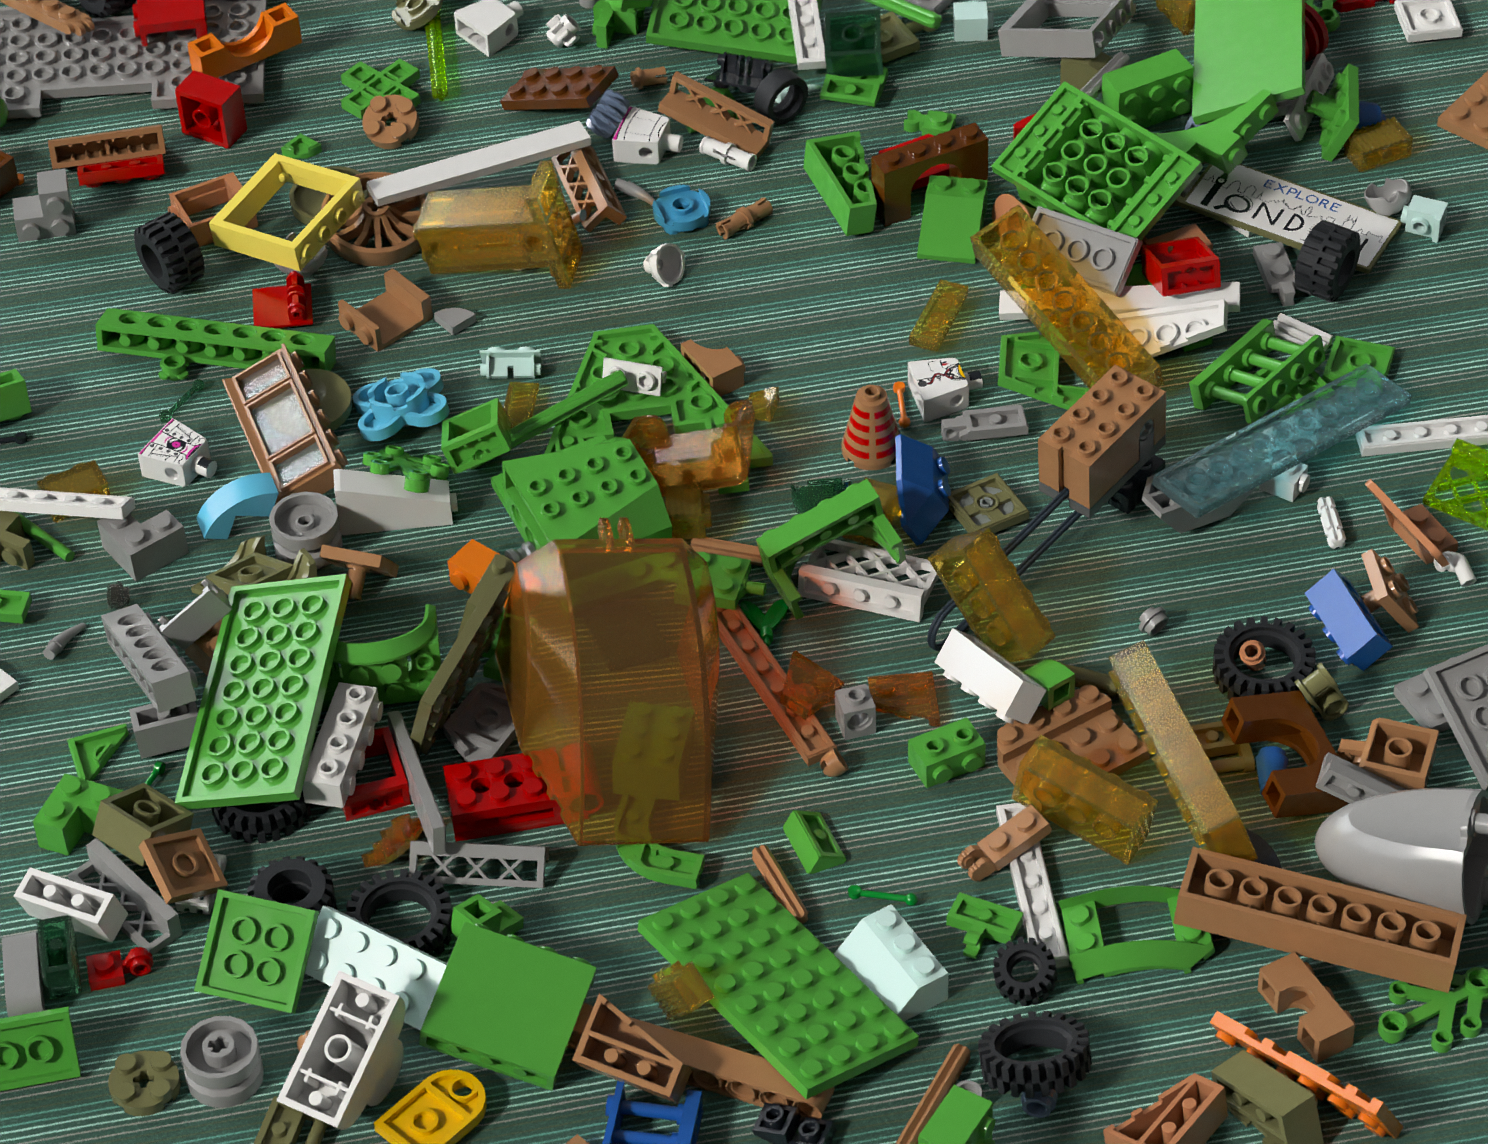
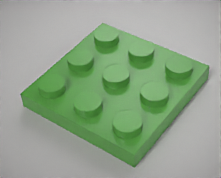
M218 889L194 991L295 1014L319 911Z

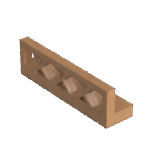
M677 71L672 76L668 94L662 99L658 107L659 112L725 144L731 142L738 149L756 154L757 159L769 146L775 122ZM679 84L685 86L690 94L688 95L678 90ZM703 97L710 99L715 107L707 105ZM727 110L735 112L739 119L731 117ZM755 122L764 127V133L756 130L752 123Z
M592 146L576 149L551 158L575 211L586 210V219L581 222L585 230L591 232L605 217L618 225L627 218ZM571 153L569 164L564 165L563 161ZM575 171H580L577 182L572 183ZM588 188L585 200H580L583 189ZM592 206H597L598 210L589 218Z

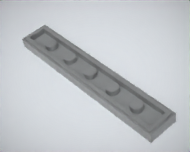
M399 711L388 712V726L408 782L409 794L433 856L445 854L446 826L413 742L410 739L402 714Z

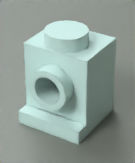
M1413 195L1410 205H1404L1400 222L1406 223L1405 232L1431 237L1432 242L1438 243L1445 227L1448 203Z

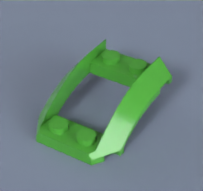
M1149 885L1118 886L1058 901L1062 911L1070 951L1069 958L1078 985L1083 984L1085 978L1101 974L1106 978L1122 973L1149 969L1184 970L1185 974L1191 973L1192 966L1203 957L1204 960L1208 959L1215 952L1212 934L1173 923L1180 889ZM1144 901L1168 903L1176 941L1137 940L1105 946L1097 908Z

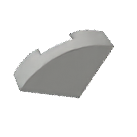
M447 308L434 313L435 321L452 335L476 322L475 313L467 309Z

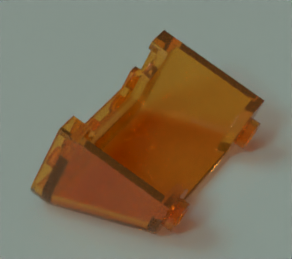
M751 399L735 401L727 406L725 410V424L723 427L669 435L667 426L660 417L656 415L638 416L633 418L622 438L631 440L658 483L662 497L737 486L746 480L750 472L755 412Z

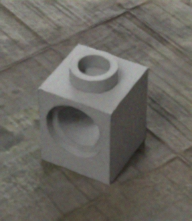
M867 684L835 690V717L844 740L876 733V706Z

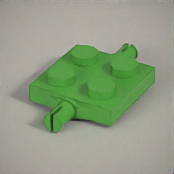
M691 550L684 565L679 570L661 566L658 574L659 580L676 582L673 590L674 601L736 610L739 600L746 593L765 596L767 587L766 583L748 581L751 571V560Z

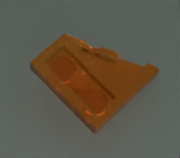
M932 671L867 677L868 689L876 706V711L893 713L900 718L911 720L913 715L928 719L930 726H940Z

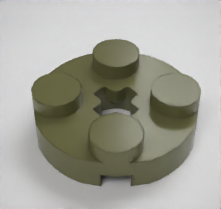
M139 1051L132 1054H122L115 1060V1067L109 1075L108 1087L112 1101L116 1106L118 1104L123 1107L125 1113L133 1116H150L164 1110V1104L169 1102L171 1098H173V1101L177 1098L181 1088V1080L177 1065L172 1061L171 1055L168 1052ZM143 1079L153 1080L148 1082L147 1087L144 1088L140 1087L138 1083Z

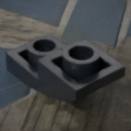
M772 1103L764 1104L752 1129L754 1135L772 1144H831L837 1131L833 1121L801 1117L797 1107Z

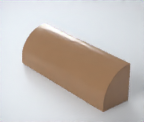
M162 124L48 140L52 169L166 154Z

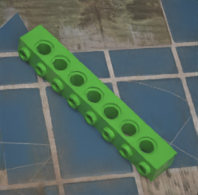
M107 308L95 324L98 351L163 358L168 354L176 353L182 355L186 362L247 369L281 349V344L284 343L291 353L297 351L305 365L301 369L331 371L336 363L335 336L114 308Z

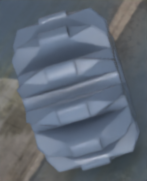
M607 89L589 114L586 126L598 136L606 139L611 137L629 108V101L619 92Z

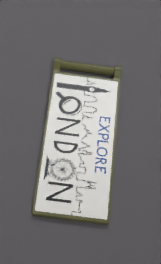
M1209 164L1186 196L1182 197L1179 195L1170 206H1179L1271 240L1282 242V244L1301 250L1306 237L1321 220L1332 222L1360 234L1361 248L1355 270L1366 274L1372 271L1402 226V222L1396 218L1379 215L1373 210L1243 164H1239L1230 174Z

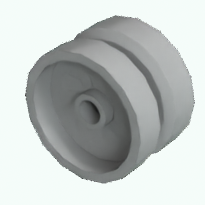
M307 491L293 493L281 499L272 508L269 520L275 555L278 560L294 564L299 550L305 548L315 560L317 570L331 564L319 557L322 544L342 548L343 544L337 506L329 497Z
M214 1016L198 1022L188 1030L181 1041L180 1056L185 1070L186 1083L191 1095L201 1104L214 1108L232 1107L252 1097L262 1084L264 1068L258 1039L254 1029L244 1020L232 1016Z

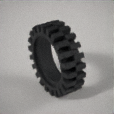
M1261 616L1259 624L1255 623L1254 617L1247 618L1246 626H1244L1241 620L1234 622V629L1230 626L1225 628L1224 635L1220 634L1218 636L1217 644L1214 646V682L1219 684V690L1222 694L1228 691L1227 698L1229 700L1231 697L1300 691L1294 682L1297 679L1302 681L1315 671L1316 651L1315 647H1312L1310 637L1305 638V632L1301 628L1294 632L1295 625L1290 622L1285 627H1281L1282 619L1275 618L1273 624H1267V616ZM1256 640L1264 647L1273 648L1285 653L1292 660L1294 667L1284 677L1263 680L1242 673L1237 668L1234 659L1246 641Z
M302 790L300 800L285 801L279 807L265 812H247L237 806L212 807L211 810L217 826H221V831L225 834L231 832V837L236 840L243 834L244 842L252 843L253 837L258 836L260 844L266 843V835L271 834L273 841L281 840L279 832L282 830L287 837L294 833L292 824L300 829L304 825L303 818L309 819L311 816L310 808H314V804L305 803Z
M400 869V877H394L393 870L386 871L387 879L382 880L380 875L376 874L372 876V886L365 880L360 884L361 892L353 891L351 894L352 901L348 900L346 905V915L369 925L371 916L381 906L394 901H414L427 908L431 913L430 921L417 935L399 940L433 957V951L441 955L445 951L444 944L449 945L452 933V904L448 891L445 892L441 882L435 884L433 876L428 875L423 880L422 872L415 870L411 878L409 877L408 869Z
M1036 1011L1028 1012V1018H1022L1020 1013L1013 1015L1012 1022L1007 1018L999 1020L1000 1026L996 1024L989 1026V1032L984 1031L981 1035L982 1039H979L978 1042L981 1073L984 1082H988L989 1087L993 1090L998 1088V1093L1004 1095L1011 1090L1012 1097L1019 1098L1022 1092H1026V1098H1034L1035 1092L1040 1091L1042 1097L1050 1096L1049 1090L1054 1089L1057 1094L1065 1092L1064 1084L1070 1088L1075 1087L1077 1080L1083 1081L1086 1078V1073H1089L1091 1070L1092 1060L1088 1030L1085 1029L1082 1022L1077 1023L1076 1018L1070 1016L1065 1019V1014L1059 1012L1054 1018L1051 1016V1011H1043L1042 1017H1036ZM1032 1047H1052L1064 1050L1054 1057L1039 1061L1025 1062L1006 1058L1012 1053Z

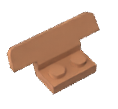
M1371 479L1365 483L1367 489L1381 503L1389 526L1426 565L1434 562V559L1442 568L1450 564L1442 553L1445 551L1456 552L1458 541L1422 504L1402 512Z

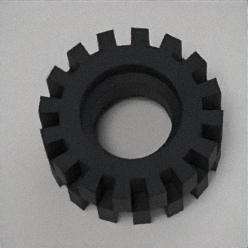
M1023 937L1017 938L1018 944L1015 945L1010 940L1006 942L1007 949L1005 950L1000 947L997 951L999 957H994L993 975L997 989H1000V994L1004 998L1008 996L1010 1003L1015 1004L1017 1000H1020L1021 1006H1027V1001L1032 1000L1033 1005L1039 1004L1038 998L1047 999L1049 997L1048 990L1053 992L1056 987L1055 981H1057L1058 975L1053 953L1050 949H1046V944L1042 941L1037 945L1035 938L1029 937L1028 943H1024ZM1022 961L1035 963L1039 968L1037 976L1029 982L1017 981L1012 976V969L1017 963Z

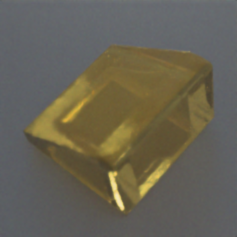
M771 387L750 393L742 411V417L771 422L779 404V387Z

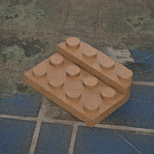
M1084 685L1080 689L1074 690V697L1049 711L1043 705L1037 707L1029 724L1015 720L1013 724L1006 723L997 732V764L1000 770L1040 814L1150 759V749L1111 709L1112 700L1099 692L1093 685Z

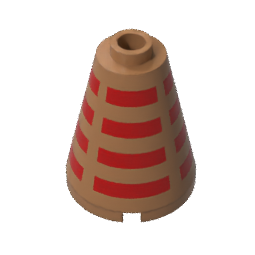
M866 385L861 387L856 393L841 443L842 455L847 462L848 458L853 461L854 467L859 469H885L891 466L892 460L896 458L895 436L900 435L886 391L877 385Z

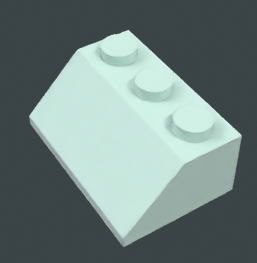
M892 904L862 918L834 953L849 970L903 1021L948 1000V972Z

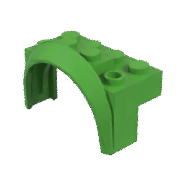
M868 479L850 485L840 494L822 500L816 507L803 514L800 513L793 516L785 524L775 529L767 530L761 537L756 539L764 570L795 619L805 617L797 603L803 598L791 581L792 571L801 557L839 536L857 535L872 539L879 543L898 565L906 560L903 542L884 515L880 497Z
M426 604L423 621L415 629L401 636L368 643L338 641L321 711H328L339 682L376 687L379 701L383 702V705L420 701L442 665L436 606ZM410 655L411 661L408 662L407 656Z

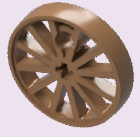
M366 172L353 176L360 178L364 191L367 190V181L393 173ZM369 193V197L349 217L346 223L339 228L343 230L336 232L327 243L336 254L360 265L387 266L404 261L417 253L428 238L431 226V206L429 200L424 193L403 199L397 203L393 202L378 207ZM327 194L325 196L321 210L334 195ZM415 207L420 209V211H409ZM412 224H422L420 227L411 226ZM374 234L375 248H366V244ZM381 234L392 246L382 248ZM398 235L404 236L409 239L406 241H402ZM359 236L354 244L348 243V241Z

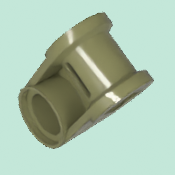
M1319 663L1317 670L1302 681L1297 679L1294 682L1308 702L1314 705L1325 720L1337 719L1348 709L1349 703L1338 689V684L1322 663Z

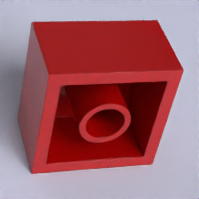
M193 70L175 88L182 133L229 149L247 131L241 87L239 85Z

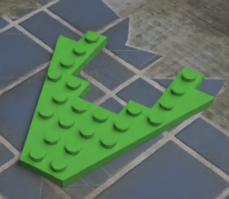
M654 324L595 331L568 397L602 379L604 357L663 367L662 371L667 372V378L665 383L661 384V396L619 390L556 424L544 453L558 452L602 434L607 440L614 438L613 421L671 414L675 435L700 431L706 432L719 495L749 491V479L746 469L773 465L771 451Z

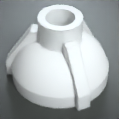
M673 243L661 244L645 258L643 266L645 271L652 273V277L663 287H672V284L677 283L683 276L685 254L684 251H681Z

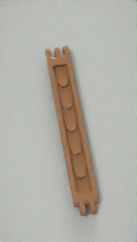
M0 0L1 3L67 35L74 33L82 36L86 32L95 30L94 23L89 15L58 0Z

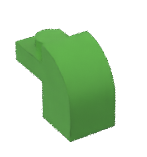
M604 0L596 2L593 6L594 23L592 33L596 36L597 47L607 49L615 32L637 35L644 21V10L631 8L627 9V12H619L611 9V5Z
M478 893L453 907L451 929L454 936L458 938L464 922L470 924L481 923L488 926L493 932L506 936L508 934L512 935L523 928L524 917L501 900L492 904Z

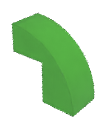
M1045 659L1022 671L1046 689L1040 703L1048 711L1074 697L1075 673L1060 662Z

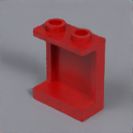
M137 0L136 4H132L134 20H136L133 21L135 37H141L142 47L148 46L147 34L195 28L197 39L208 35L205 0Z

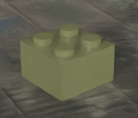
M142 783L100 801L92 835L104 842L107 847L117 850L128 857L131 862L143 867L147 864L139 849L142 841L190 830L194 813L181 805L175 804V801L149 785Z

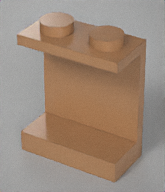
M393 268L384 273L386 292L360 308L355 309L343 299L338 301L340 314L338 319L341 326L347 331L350 330L359 337L363 344L371 346L377 352L433 318L431 297Z

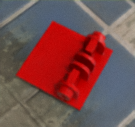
M293 271L287 276V285L252 289L254 326L283 328L313 325L311 283H304V277L299 272Z

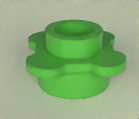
M176 353L164 356L160 361L162 370L159 372V378L172 381L186 379L189 375L188 371H186L189 362H186L182 355Z

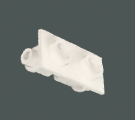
M604 357L602 378L617 370H621L628 381V385L621 390L661 396V384L665 383L667 378V372L662 371L663 367Z

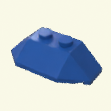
M900 434L895 436L896 483L899 506L902 511V517H900L901 527L917 546L925 541L949 511L948 496H951V489L948 484V474H950V466L946 458L940 457L932 446Z

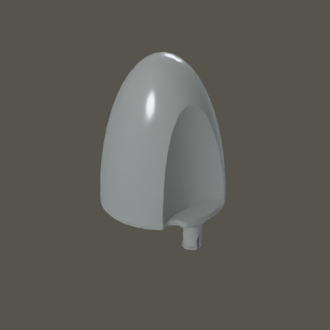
M1420 788L1383 793L1355 801L1338 809L1317 830L1314 841L1319 860L1336 879L1345 885L1467 915L1465 924L1473 925L1478 920L1483 905H1486L1488 902V792L1486 790Z

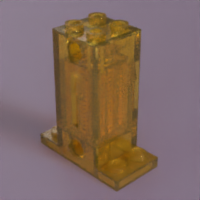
M551 160L539 162L536 173L532 175L531 185L429 191L424 204L421 206L418 220L413 226L414 238L419 242L424 262H427L431 274L550 267V274L553 278L555 277L558 288L570 289L583 253L581 241Z

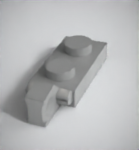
M1282 242L1253 246V257L1267 292L1277 293L1283 307L1294 305L1295 290H1297L1295 287V273Z
M1021 405L962 411L960 416L941 420L943 441H970L1026 435L1029 428L1023 406Z

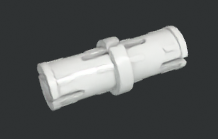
M705 136L700 143V153L717 158L724 165L730 163L748 172L752 171L756 165V154L738 149L731 142L725 144Z

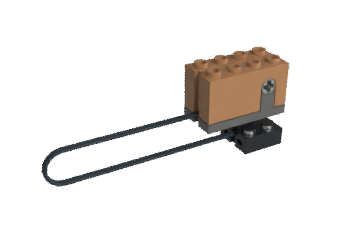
M1114 365L1038 438L1039 491L1052 497L1053 500L938 612L928 631L927 642L930 648L941 651L947 637L936 644V635L947 615L1065 499L1069 501V507L1075 511L955 629L964 632L1082 515L1090 519L1107 501L1108 504L1129 514L1142 501L1147 477L1165 472V460L1155 454L1166 444V391Z

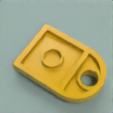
M455 1069L436 1072L423 1080L374 1122L375 1132L390 1144H456L483 1119L487 1107L485 1089L479 1079L468 1072ZM462 1087H467L472 1090V1092L466 1096H458L454 1094V1092L457 1089Z

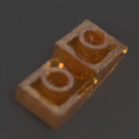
M404 814L390 820L392 826L380 831L382 840L374 842L372 844L373 850L361 855L365 868L388 864L409 849L410 841H416L423 831L419 817L411 818L410 814Z

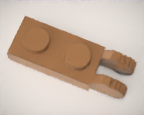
M1030 804L980 840L977 845H970L957 856V863L962 869L968 868V876L973 881H980L995 870L999 871L1050 834L1052 829L1042 815Z

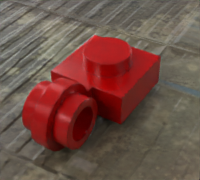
M136 947L128 952L125 960H122L120 950L86 956L91 991L126 985L124 974L131 973L134 976L148 974L154 964L152 954L146 948Z

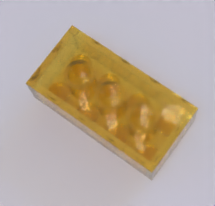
M989 528L952 537L927 558L975 636L1007 661L1015 662L1030 659L1056 637L1050 627V622L1039 610L1032 593L1023 584L1017 574L1016 567L1009 561L1000 546L998 538Z
M1041 734L1020 762L1011 798L1025 807L1032 804L1044 818L1127 865L1148 837L1158 800L1154 799L1148 792L1131 786L1122 781L1118 775L1106 772L1094 765L1088 758L1076 755L1064 748L1059 742L1050 740Z

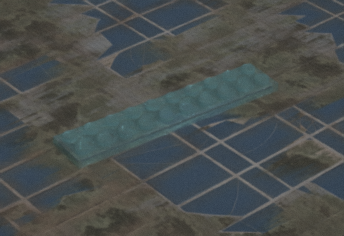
M1366 363L1158 472L1153 477L1152 485L1198 519L1408 406L1412 395Z

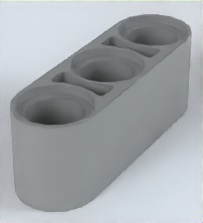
M37 932L2 937L5 999L8 1017L45 1011L41 949Z

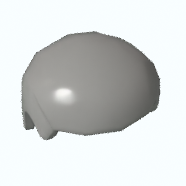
M1386 178L1384 185L1381 187L1371 183L1364 191V198L1369 207L1377 214L1391 216L1403 210L1404 205H1408L1412 197V190L1408 181L1401 178L1395 180Z

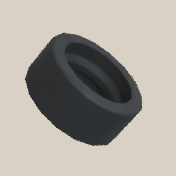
M787 68L777 69L769 73L758 86L754 97V107L759 114L775 121V125L786 124L792 121L805 106L808 98V86L793 71ZM789 86L784 99L774 106L778 95Z

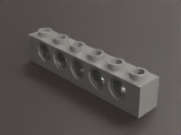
M134 604L101 615L108 644L159 713L197 700L194 688L198 687V681L193 669H188L184 657L179 658L176 647L174 645L171 646L168 637L162 635L159 625L157 623L153 624L149 612L144 613L138 604Z

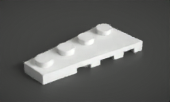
M1225 299L1108 315L1106 368L1108 371L1114 365L1125 368L1227 331V302Z

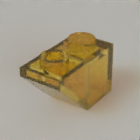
M1156 0L1158 10L1168 17L1171 24L1177 27L1184 36L1190 34L1195 23L1196 0Z

